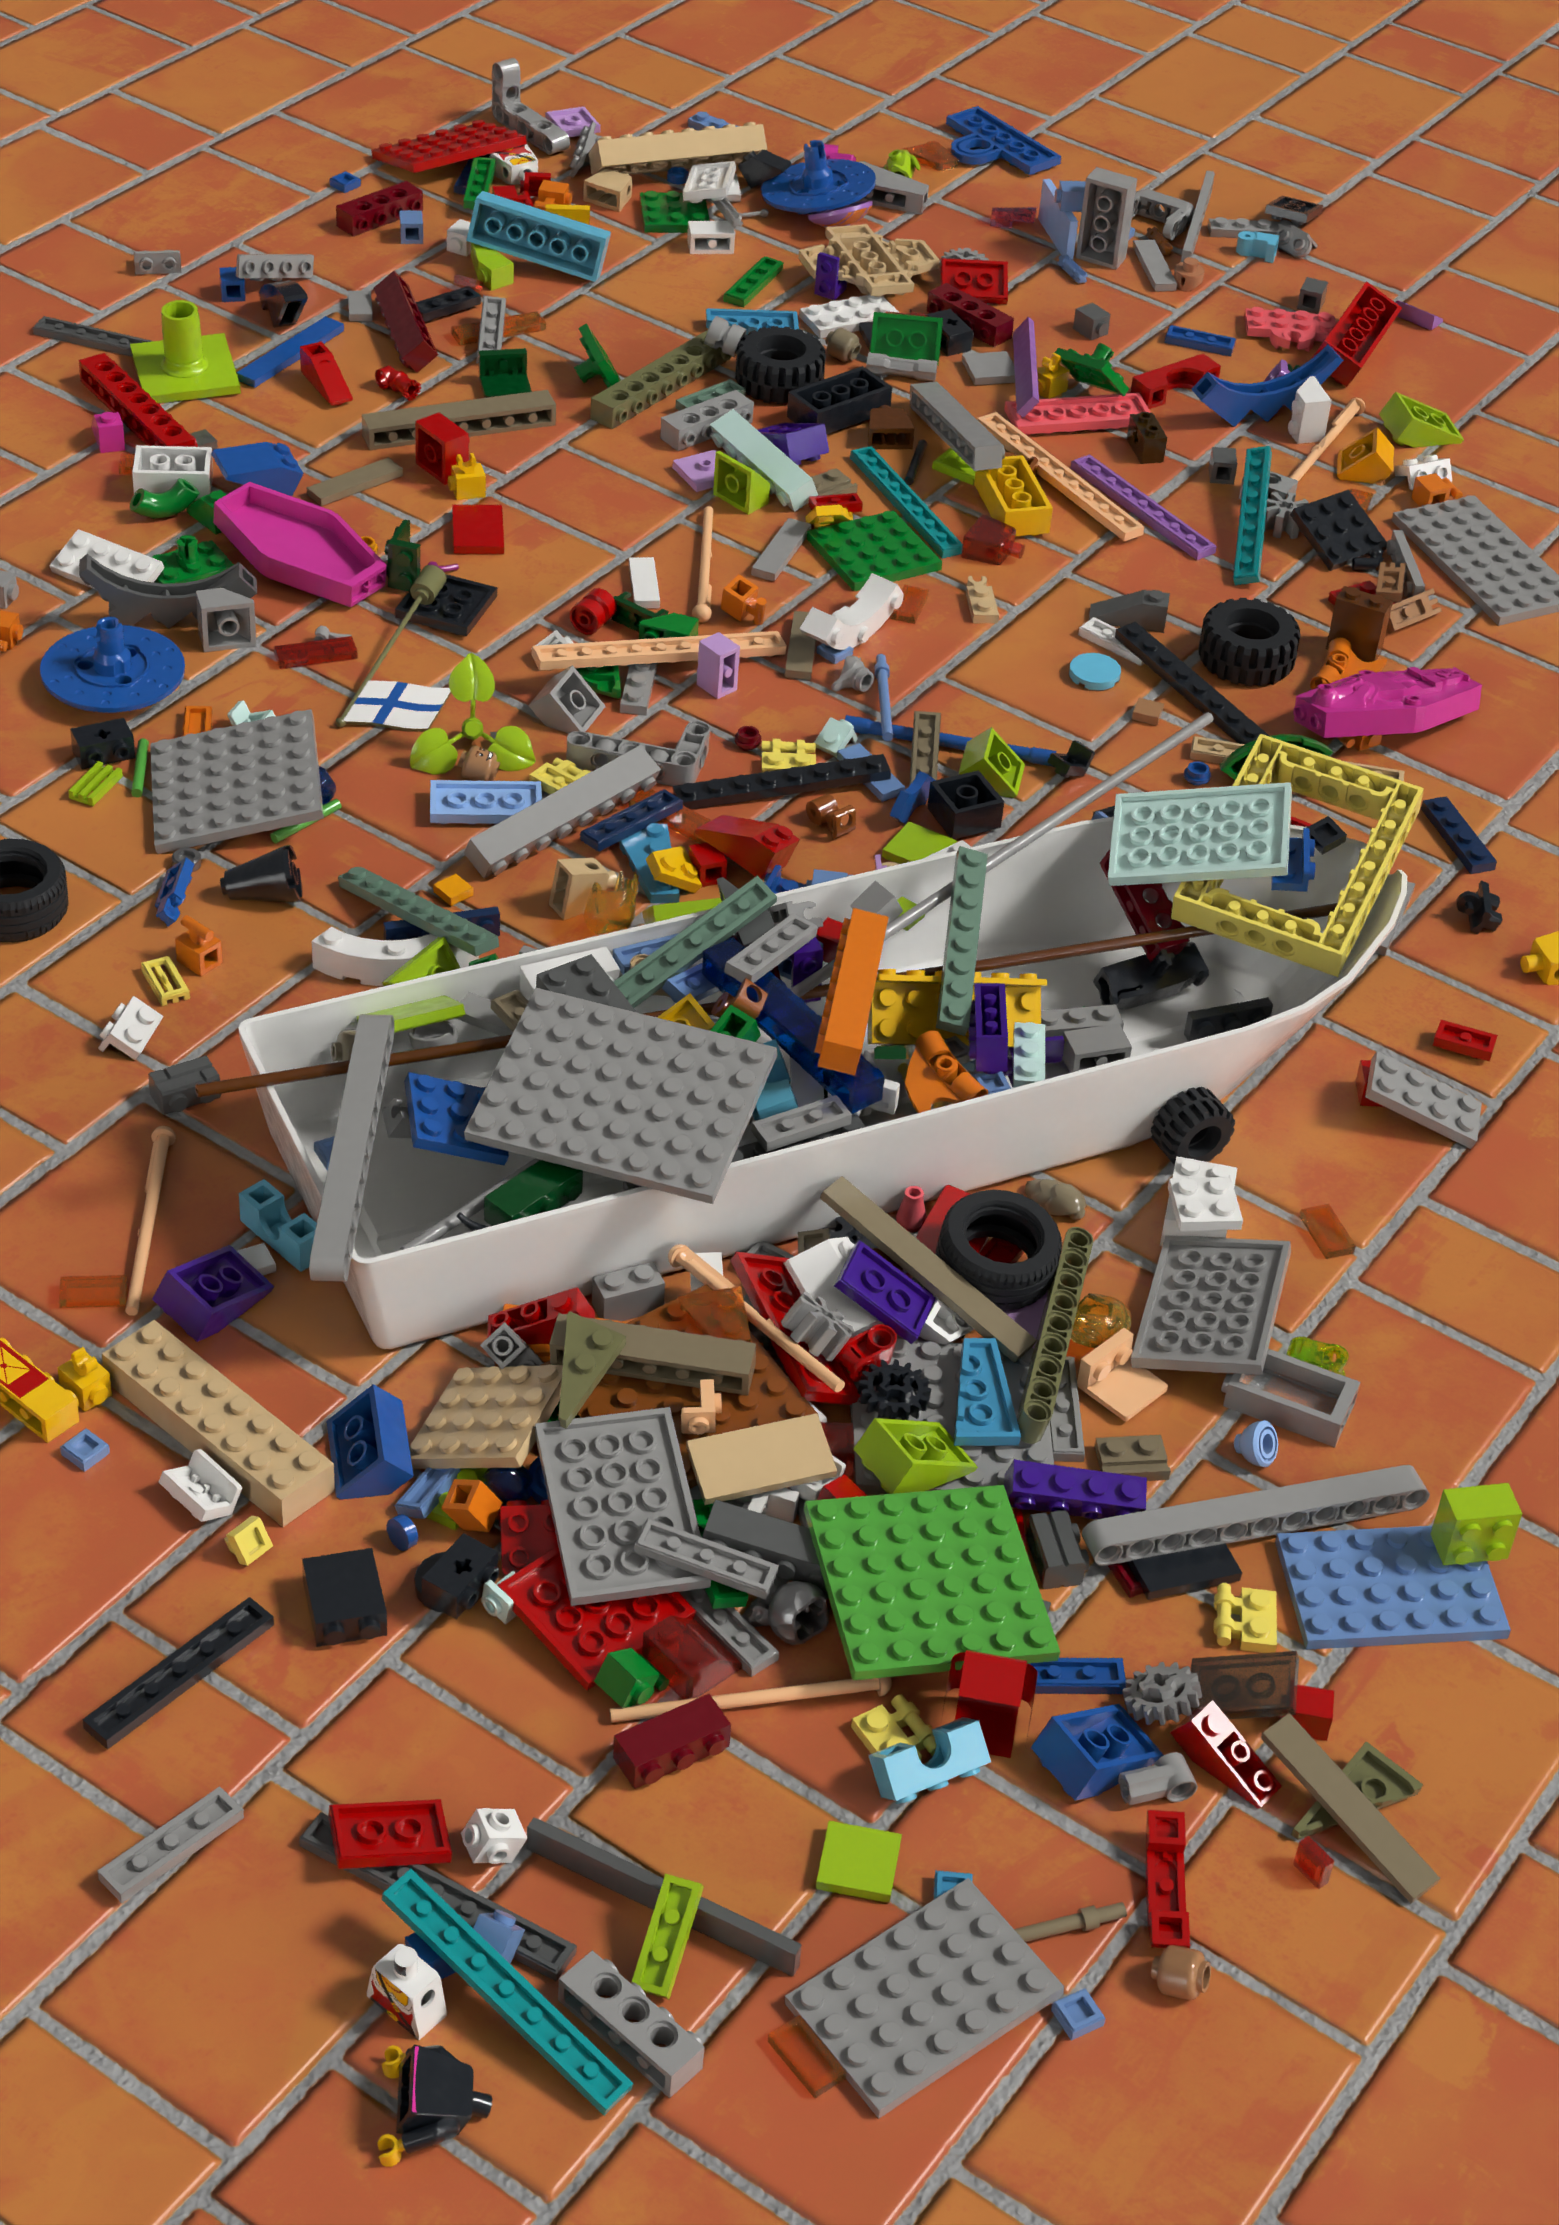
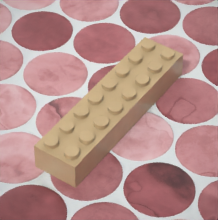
M748 122L738 127H735V124H728L718 129H715V126H707L702 128V130L694 131V128H687L677 133H674L673 130H666L656 135H653V132H645L636 137H632V134L621 135L615 139H612L611 136H604L597 140L588 152L592 176L604 169H610L619 173L626 171L629 175L668 171L672 167L691 169L692 165L728 161H735V164H740L744 160L743 156L752 150L755 153L763 149L767 151L763 124L756 125L755 122Z
M155 1320L102 1353L103 1367L110 1373L112 1388L190 1452L193 1453L194 1450L202 1449L242 1486L240 1493L282 1527L335 1491L333 1462Z

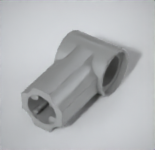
M1177 1752L1162 1756L1152 1766L1122 1772L1118 1780L1121 1796L1124 1802L1129 1805L1167 1797L1171 1802H1180L1191 1797L1198 1788L1184 1756Z

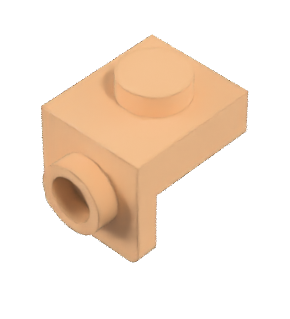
M714 1379L700 1380V1407L681 1409V1432L683 1434L692 1433L700 1435L716 1433V1413H722L721 1393H714Z

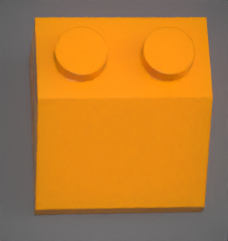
M1376 427L1338 451L1337 477L1341 480L1374 484L1379 480L1388 478L1393 472L1394 446L1381 430Z

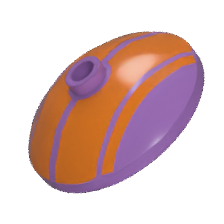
M872 200L832 210L819 211L809 214L808 219L822 227L847 226L862 219L869 212L873 203Z

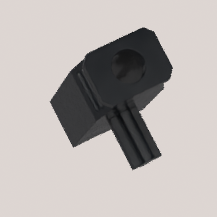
M1188 942L1183 950L1176 955L1167 953L1166 949L1161 950L1151 963L1147 955L1144 954L1102 967L1094 978L1093 983L1099 990L1102 1005L1116 1004L1118 1009H1130L1175 995L1192 983L1195 986L1202 985L1209 976V969L1196 944Z

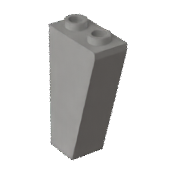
M864 161L859 162L867 165L874 171L876 184L867 196L856 202L872 200L873 205L922 215L927 206L929 185Z

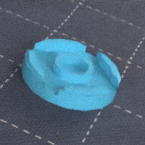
M1100 653L1080 654L1074 657L1070 663L1069 677L1075 684L1079 685L1080 682L1089 690H1106L1114 687L1115 683L1119 682L1121 666L1116 660Z

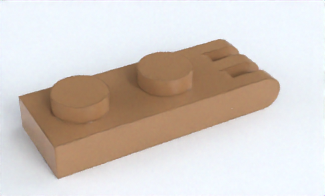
M1380 562L1376 595L1392 600L1393 603L1402 601L1406 563H1400L1399 567H1395V563L1390 562V567H1386L1385 562Z
M1434 588L1392 604L1387 626L1388 633L1442 612L1441 607L1432 608L1433 604L1438 603L1437 598L1429 600L1428 596L1435 593Z

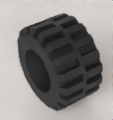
M1193 1087L1189 1088L1187 1093L1183 1091L1178 1093L1176 1098H1171L1164 1107H1161L1158 1111L1159 1114L1152 1122L1154 1125L1151 1127V1137L1174 1165L1176 1156L1209 1162L1217 1154H1220L1224 1150L1225 1145L1231 1140L1230 1137L1235 1130L1233 1128L1235 1120L1233 1115L1211 1090L1204 1087H1198L1197 1089Z

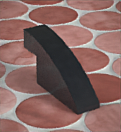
M292 280L264 284L258 292L263 310L269 309L274 328L295 325L308 299L304 289Z

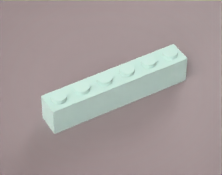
M734 409L710 424L713 432L711 437L716 446L719 448L722 446L728 456L735 458L770 483V494L774 493L783 506H788L796 512L809 503L810 496H818L813 479Z

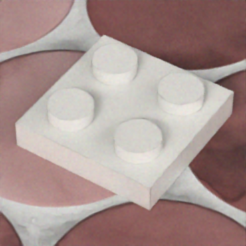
M1231 1177L1169 1178L1168 1191L1179 1231L1241 1230L1243 1218Z

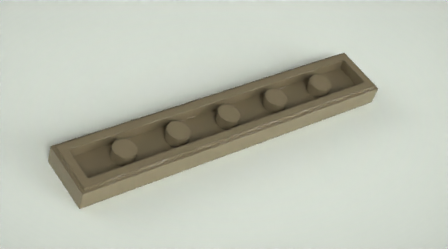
M1290 1713L1262 1733L1261 1739L1411 1904L1438 1884L1440 1877Z

